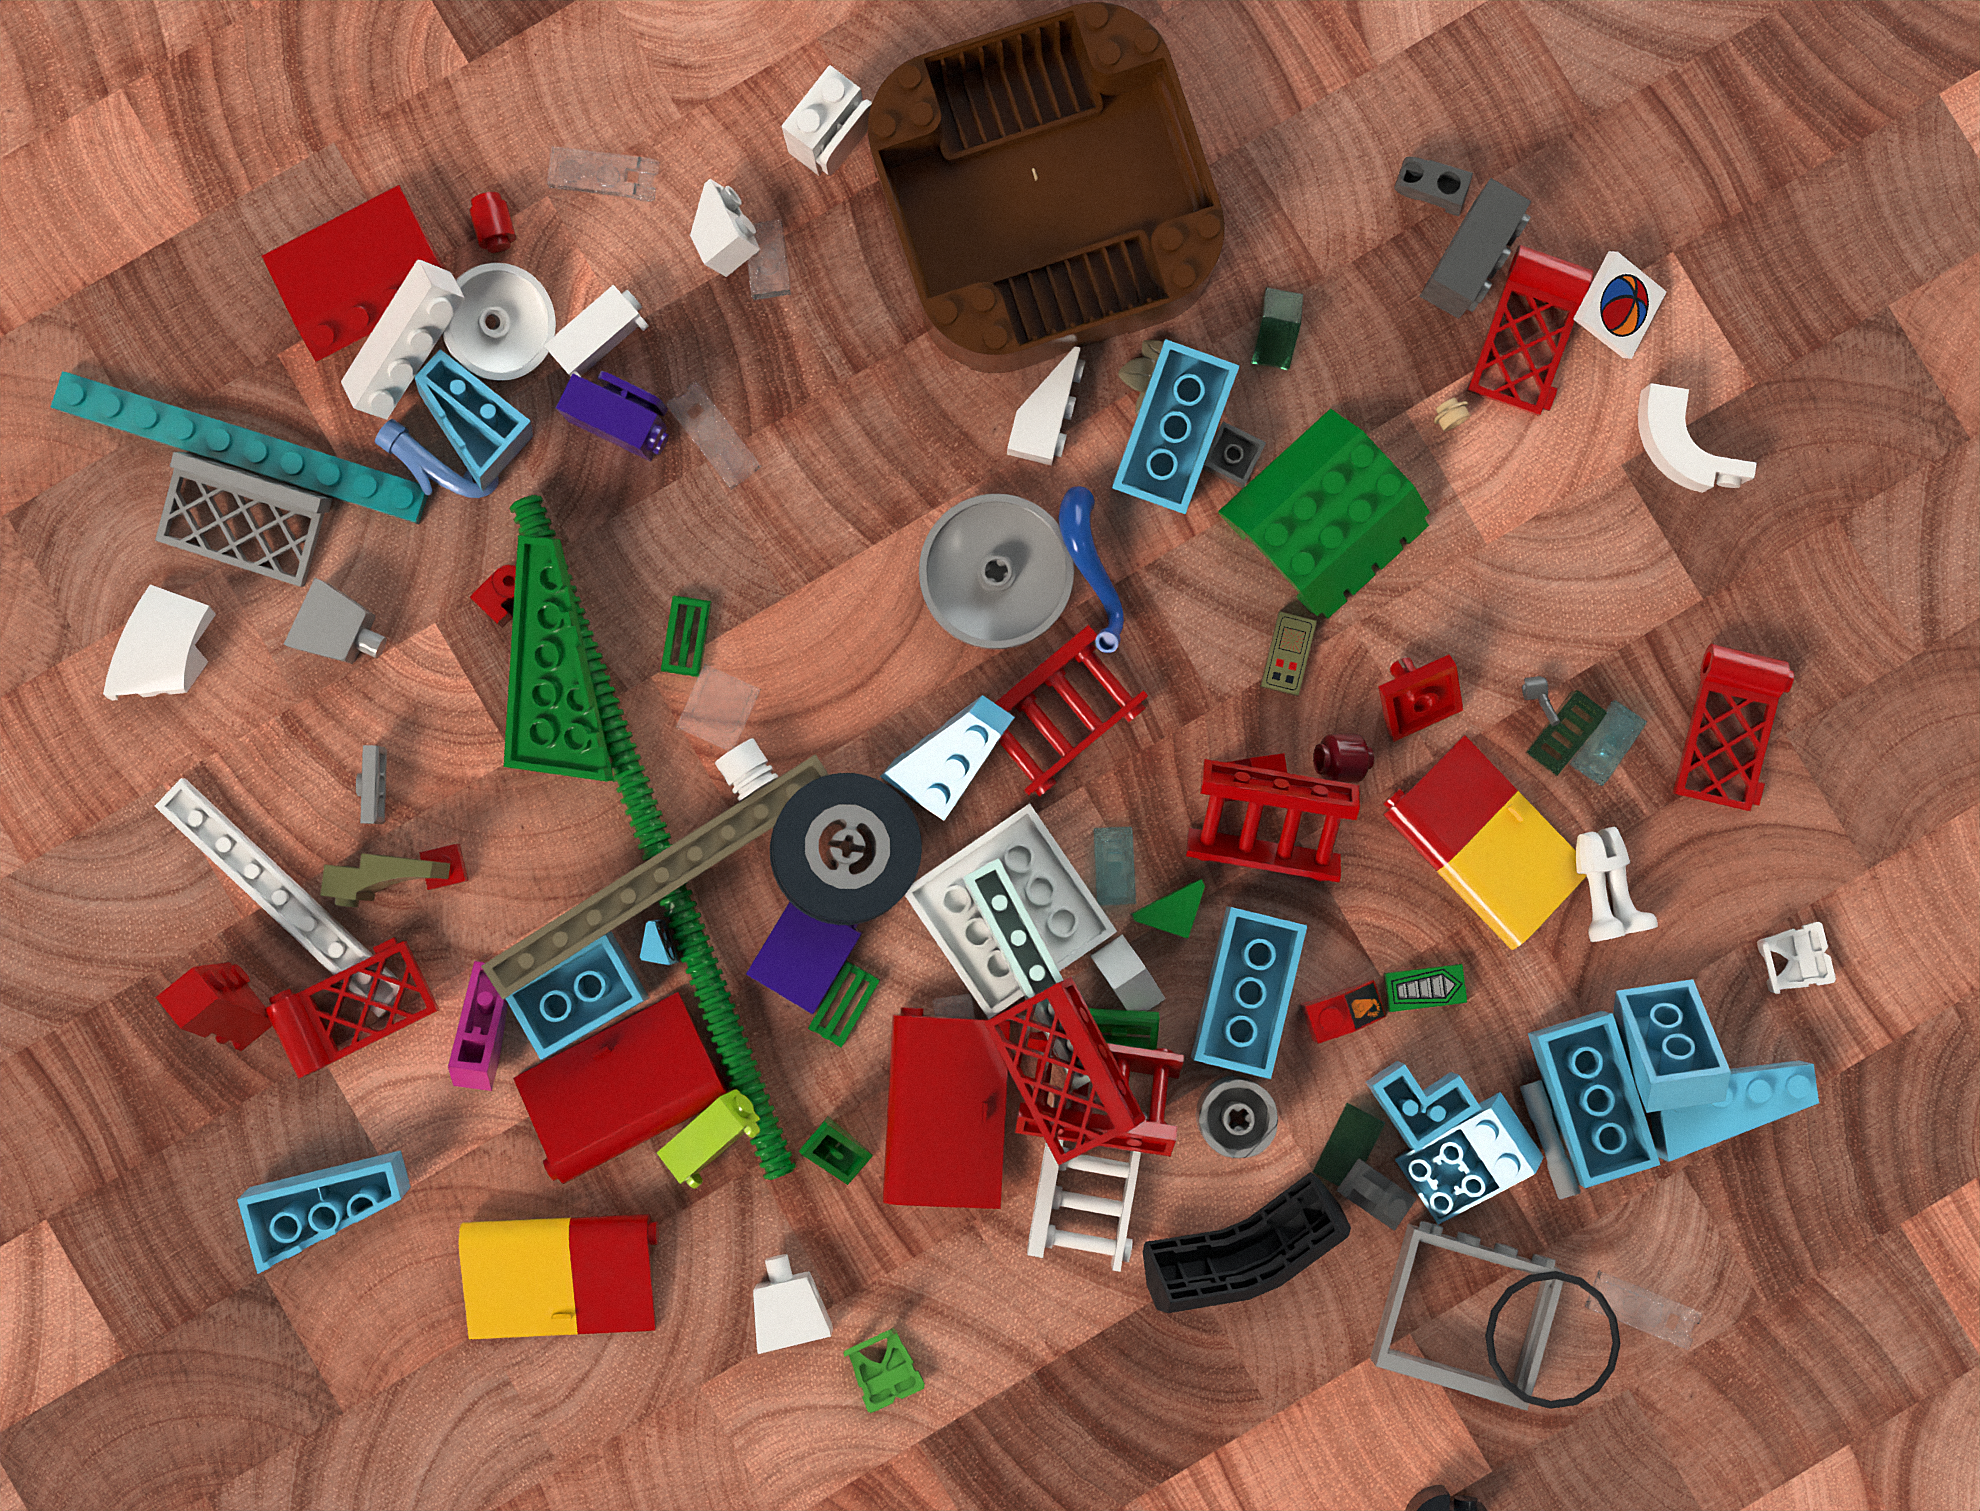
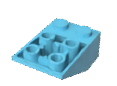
M1501 1092L1479 1103L1482 1109L1419 1151L1415 1152L1410 1148L1395 1159L1438 1225L1531 1177L1537 1172L1544 1158Z

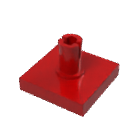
M1450 654L1417 669L1409 657L1402 658L1405 668L1401 666L1398 660L1391 665L1390 673L1395 679L1378 686L1387 732L1393 742L1463 711L1457 665Z

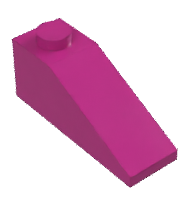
M474 961L448 1069L453 1086L492 1091L501 1055L508 1002L506 999L502 1000L481 966L485 963Z

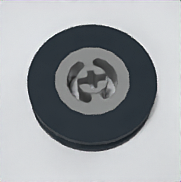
M837 773L823 776L799 789L785 804L778 816L770 840L771 867L782 893L804 914L818 921L835 925L864 923L879 917L891 909L907 893L914 882L922 854V842L918 823L904 799L885 783L875 778L855 773ZM839 824L843 829L831 838L828 843L831 846L837 847L843 841H848L849 849L861 851L865 847V842L856 829H861L868 836L872 845V859L865 871L855 875L849 872V868L853 867L861 859L863 853L851 852L845 858L842 856V850L835 847H830L826 852L828 861L834 866L835 870H830L823 863L819 854V839L827 827Z

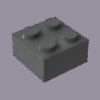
M1223 421L1210 446L1202 469L1243 489L1266 442Z

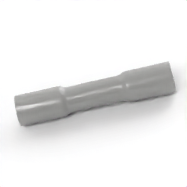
M1542 1080L1520 1086L1519 1088L1528 1114L1535 1125L1545 1153L1547 1168L1558 1199L1580 1194L1581 1190L1571 1162L1565 1154Z

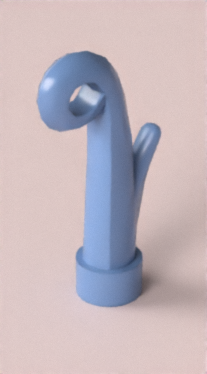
M395 419L387 421L375 438V444L389 454L396 455L408 467L426 495H431L433 491L429 478L450 491L469 498H481L490 495L498 486L499 477L497 476L482 492L478 484L473 483V477L468 469L463 478L408 434L409 430Z

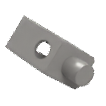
M314 578L284 645L353 664L360 651L378 658L385 648L387 638L370 630L375 620V614L331 584Z

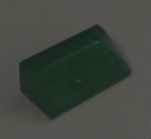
M1346 1103L1312 1172L1340 1186L1358 1159L1366 1163L1385 1122Z

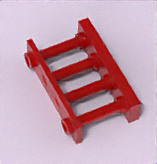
M1089 624L995 702L996 705L1008 713L1014 708L1019 713L1023 711L1062 757L1046 772H1043L1008 729L1005 731L999 743L1031 780L1032 783L1023 790L1027 796H1030L1034 791L1039 797L1057 783L1052 776L1123 717L1129 723L1146 709L1142 704L1148 697L1146 692L1143 690L1135 698H1132L1094 652L1096 647L1092 643L1095 642L1097 634ZM1074 658L1078 663L1083 662L1121 707L1118 712L1104 723L1064 677L1067 673L1063 668ZM1044 683L1049 688L1054 687L1091 732L1088 737L1074 748L1035 702L1037 697L1033 692Z
M1204 759L1201 771L1200 794L1210 795L1202 830L1188 829L1186 857L1197 858L1206 862L1215 861L1309 877L1317 881L1340 883L1341 854L1334 853L1333 849L1341 819L1357 821L1360 810L1359 785ZM1226 798L1249 802L1241 836L1217 833ZM1264 805L1287 809L1279 843L1256 839ZM1303 812L1326 815L1317 850L1294 846Z
M1030 1032L1027 1047L1044 1053L1048 1041L1044 1032ZM1107 1043L1128 1085L1130 1071L1153 1075L1149 1119L1132 1130L1098 1146L1171 1157L1176 1143L1178 1126L1168 1125L1164 1121L1169 1077L1179 1078L1184 1063V1055L1175 1054L1173 1051L1165 1048L1149 1050ZM1052 1051L1051 1055L1057 1057L1054 1051ZM1038 1058L1035 1079L1038 1078L1042 1060ZM1050 1062L1044 1082L1049 1084L1052 1071V1063ZM1090 1082L1077 1089L1073 1088V1092L1088 1097ZM1042 1089L1039 1098L1043 1111L1056 1115L1058 1108L1050 1107L1047 1104L1049 1091ZM1072 1100L1071 1108L1064 1110L1063 1118L1082 1124L1087 1105ZM1020 1102L1015 1133L1043 1137L1027 1104ZM1092 1113L1089 1127L1105 1133L1113 1129L1114 1125L1108 1114ZM1049 1121L1051 1127H1053L1054 1122ZM1060 1125L1057 1138L1058 1140L1077 1142L1080 1132ZM1086 1134L1085 1142L1095 1137Z

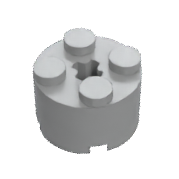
M1234 1075L1223 1077L1211 1083L1198 1100L1195 1113L1198 1129L1210 1147L1225 1157L1248 1158L1256 1156L1271 1144L1276 1135L1278 1116L1275 1102L1264 1088L1251 1079ZM1244 1108L1245 1110L1241 1114L1245 1119L1241 1125L1236 1122L1229 1125L1231 1117L1228 1114L1234 1109L1239 1112Z

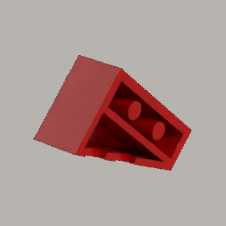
M230 962L194 966L155 997L180 1029L204 1038L211 1033L216 1034L215 1039L218 1043L224 1045L231 1040L235 1049L239 1051L244 1050L272 1027L265 1011V1005L247 984L250 982L248 975L237 964L232 965Z

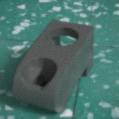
M1405 157L1394 189L1405 197L1445 208L1446 213L1459 217L1473 173L1432 160L1427 161L1416 157Z

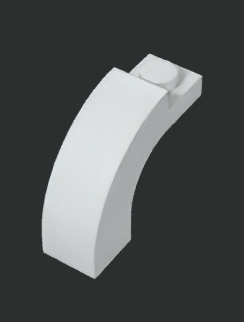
M1651 383L1641 390L1638 407L1640 437L1648 456L1666 477L1685 488L1702 493L1714 487L1715 479L1718 486L1739 488L1741 484L1754 478L1755 462L1714 456L1703 451L1693 442L1685 422L1689 389Z

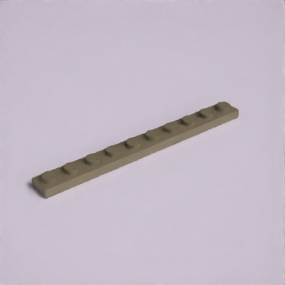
M816 754L486 962L481 966L502 1000L773 828L785 804L799 789L811 781L829 774Z

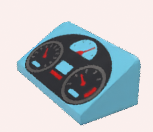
M657 919L646 923L640 953L641 960L665 965L679 963L664 920Z

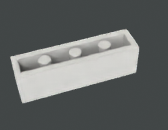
M417 259L341 380L354 409L386 420L388 419L465 299L450 271Z

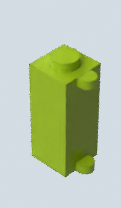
M734 1089L716 1099L660 1149L657 1154L680 1184L686 1181L690 1187L696 1189L703 1182L699 1173L744 1133L751 1138L760 1133V1128L757 1125L760 1118L754 1112L751 1101L746 1096L740 1094L737 1089Z

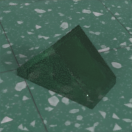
M1265 288L1251 363L1285 370L1290 369L1301 326L1303 294Z

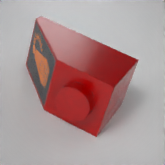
M1374 980L1300 1004L1311 1039L1317 1044L1356 1032L1386 1017Z

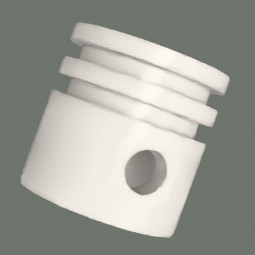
M753 738L730 750L715 762L728 785H734L733 793H739L740 796L737 798L739 802L779 778L776 773H771L773 770L772 766L766 765L768 760Z

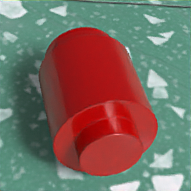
M486 192L471 199L472 207L469 212L479 247L488 249L490 253L508 250L511 247V243L516 240V234L507 202L502 200L501 194L498 192Z

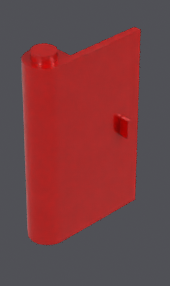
M679 992L513 1078L547 1156L543 1160L545 1170L553 1181L559 1179L562 1184L583 1175L703 1112L720 1096L730 1092L720 1070L711 1061Z
M901 1007L900 1014H892L883 1203L903 1206L1001 1209L1008 1068L984 1023L989 1019L932 1017L924 1015V1008ZM1005 1020L998 1025L1005 1038L1009 1040L1010 1020Z

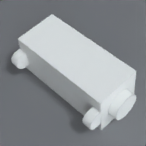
M612 285L543 346L570 376L574 373L581 377L638 326L644 331L649 325L637 312L642 306L628 290L621 294Z

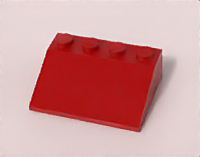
M400 185L262 255L292 321L315 362L372 333L417 259L446 270Z

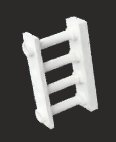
M1053 1097L1052 1107L1058 1108L1061 1097ZM1069 1099L1067 1100L1065 1109H1068L1070 1106ZM1059 1140L1061 1146H1063L1064 1140ZM1045 1143L1027 1255L1043 1258L1044 1249H1052L1053 1245L1112 1255V1270L1120 1272L1122 1261L1129 1262L1133 1239L1126 1237L1141 1152L1130 1151L1129 1162L1081 1154L1058 1166L1047 1143ZM1062 1147L1064 1152L1069 1151V1148ZM1066 1168L1126 1178L1122 1201L1062 1191V1186H1056L1058 1170L1066 1171ZM1059 1206L1118 1216L1115 1240L1055 1229L1056 1225L1049 1224L1051 1209L1059 1210Z

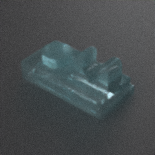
M1616 700L1611 701L1569 765L1600 786H1603L1628 752L1647 721Z
M1132 827L1093 828L1096 901L1099 905L1136 904Z

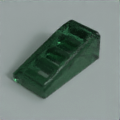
M1578 690L1571 691L1556 711L1560 723L1556 726H1551L1548 721L1525 753L1555 776H1558L1608 712ZM1575 705L1590 716L1587 721L1572 711ZM1564 718L1580 729L1578 734H1575L1561 723ZM1557 731L1571 743L1566 747L1552 737L1551 734ZM1544 743H1547L1561 754L1558 760L1541 748Z

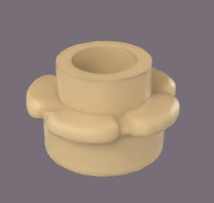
M1452 398L1436 408L1438 415L1435 417L1434 423L1440 424L1444 432L1459 426L1471 416L1466 408L1468 402H1458L1456 398Z

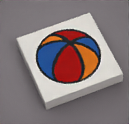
M1609 251L1573 319L1622 358L1632 359L1666 291L1619 252Z

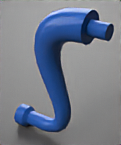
M1075 486L1068 489L1061 501L1058 517L1059 528L1063 542L1072 560L1099 597L1107 613L1108 626L1098 633L1095 640L1096 646L1104 653H1112L1117 649L1121 641L1120 634L1124 624L1123 609L1119 596L1094 545L1090 515L1095 504L1094 496L1089 489Z

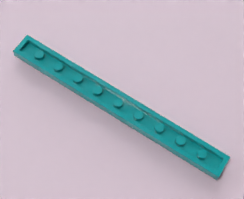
M62 371L50 406L55 410L416 524L420 523L428 495L423 492L420 484L64 371Z

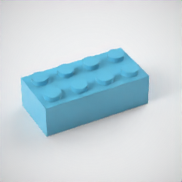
M1164 339L1112 488L1186 514L1240 365Z
M1226 906L1192 1048L1191 1058L1194 1061L1271 1079L1307 925Z
M1598 1011L1528 1033L1565 1154L1571 1162L1578 1185L1588 1188L1659 1166V1158L1613 1013Z

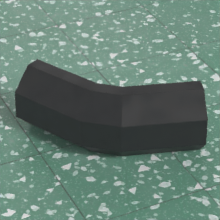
M1310 1172L1248 1219L1217 1231L1145 1242L1143 1260L1147 1288L1156 1309L1165 1313L1250 1300L1281 1287L1348 1238L1351 1226L1337 1200L1322 1181Z

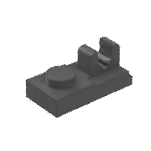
M1361 1159L1357 1160L1336 1190L1394 1231L1416 1201L1415 1197Z

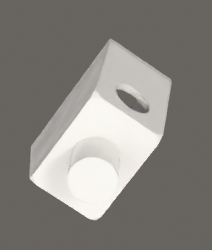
M788 1254L766 1259L765 1264L769 1281L756 1284L753 1290L758 1354L831 1337L833 1332L832 1322L811 1273L808 1271L792 1275Z

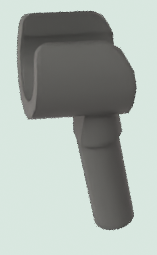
M1541 676L1524 678L1525 684L1522 685L1524 700L1538 699L1539 705L1542 707L1551 726L1558 725L1560 720L1550 703L1546 678Z

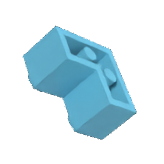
M1396 1061L1365 1082L1407 1146L1415 1152L1482 1109L1460 1075L1449 1072L1422 1091L1406 1065Z

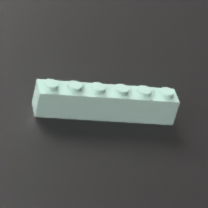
M999 858L964 876L963 881L1026 1000L1063 981ZM1047 998L1037 1003L1034 1015L1038 1022L1052 1026L1055 1012ZM1060 1023L1059 1029L1064 1030ZM1043 1031L1048 1040L1050 1033ZM1056 1036L1053 1047L1057 1058L1071 1062L1074 1048L1070 1040ZM1078 1060L1077 1065L1083 1066L1080 1060ZM1062 1067L1063 1070H1064V1072H1065L1066 1075H1067L1068 1069ZM1075 1072L1072 1087L1077 1089L1090 1082L1089 1077Z

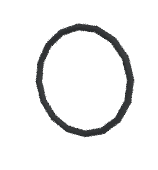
M1558 1271L1531 1274L1508 1287L1491 1310L1485 1334L1489 1363L1502 1385L1523 1402L1549 1409L1578 1405L1599 1392L1615 1370L1621 1345L1617 1317L1604 1295L1581 1277ZM1557 1279L1579 1285L1598 1300L1609 1319L1613 1343L1608 1365L1593 1386L1573 1398L1549 1401L1527 1395L1508 1380L1496 1359L1493 1335L1498 1314L1512 1294L1532 1282Z

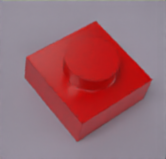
M460 844L419 852L421 860L450 863L448 879L425 878L427 890L468 881Z

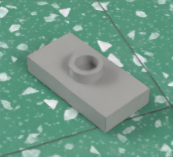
M363 745L362 773H358L356 777V794L361 796L360 823L383 824L385 822L386 747Z

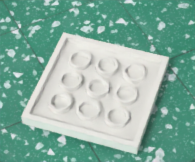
M1030 803L912 883L910 889L905 894V897L988 1019H991L1023 997L1024 994L963 881L964 876L999 858L1058 971H1061L1117 932Z

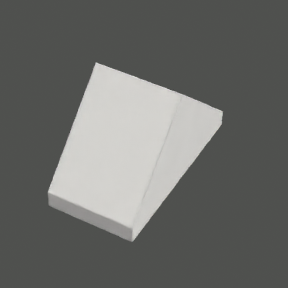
M1120 935L1091 955V958L1127 1011H1148L1166 999L1145 965L1123 935Z

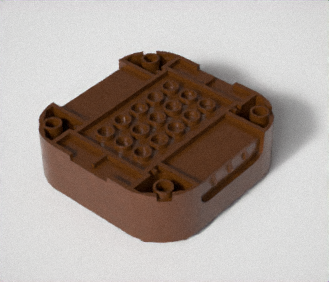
M1087 2L1072 5L911 58L897 67L884 80L876 92L868 118V138L875 177L879 180L918 298L923 323L936 346L951 360L953 358L959 363L971 367V370L984 373H1007L1054 359L1057 355L1070 352L1075 346L1082 348L1125 333L1130 334L1172 320L1193 306L1203 294L1212 277L1222 250L1225 234L1224 214L1169 49L1159 32L1141 15L1112 3ZM1032 168H1034L1037 173L1038 179L1036 181L1033 176Z

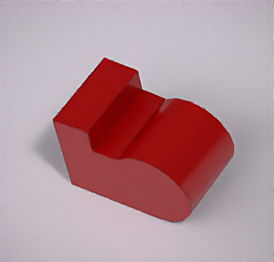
M509 564L498 568L470 596L502 628L513 618L506 609L514 602L516 566Z

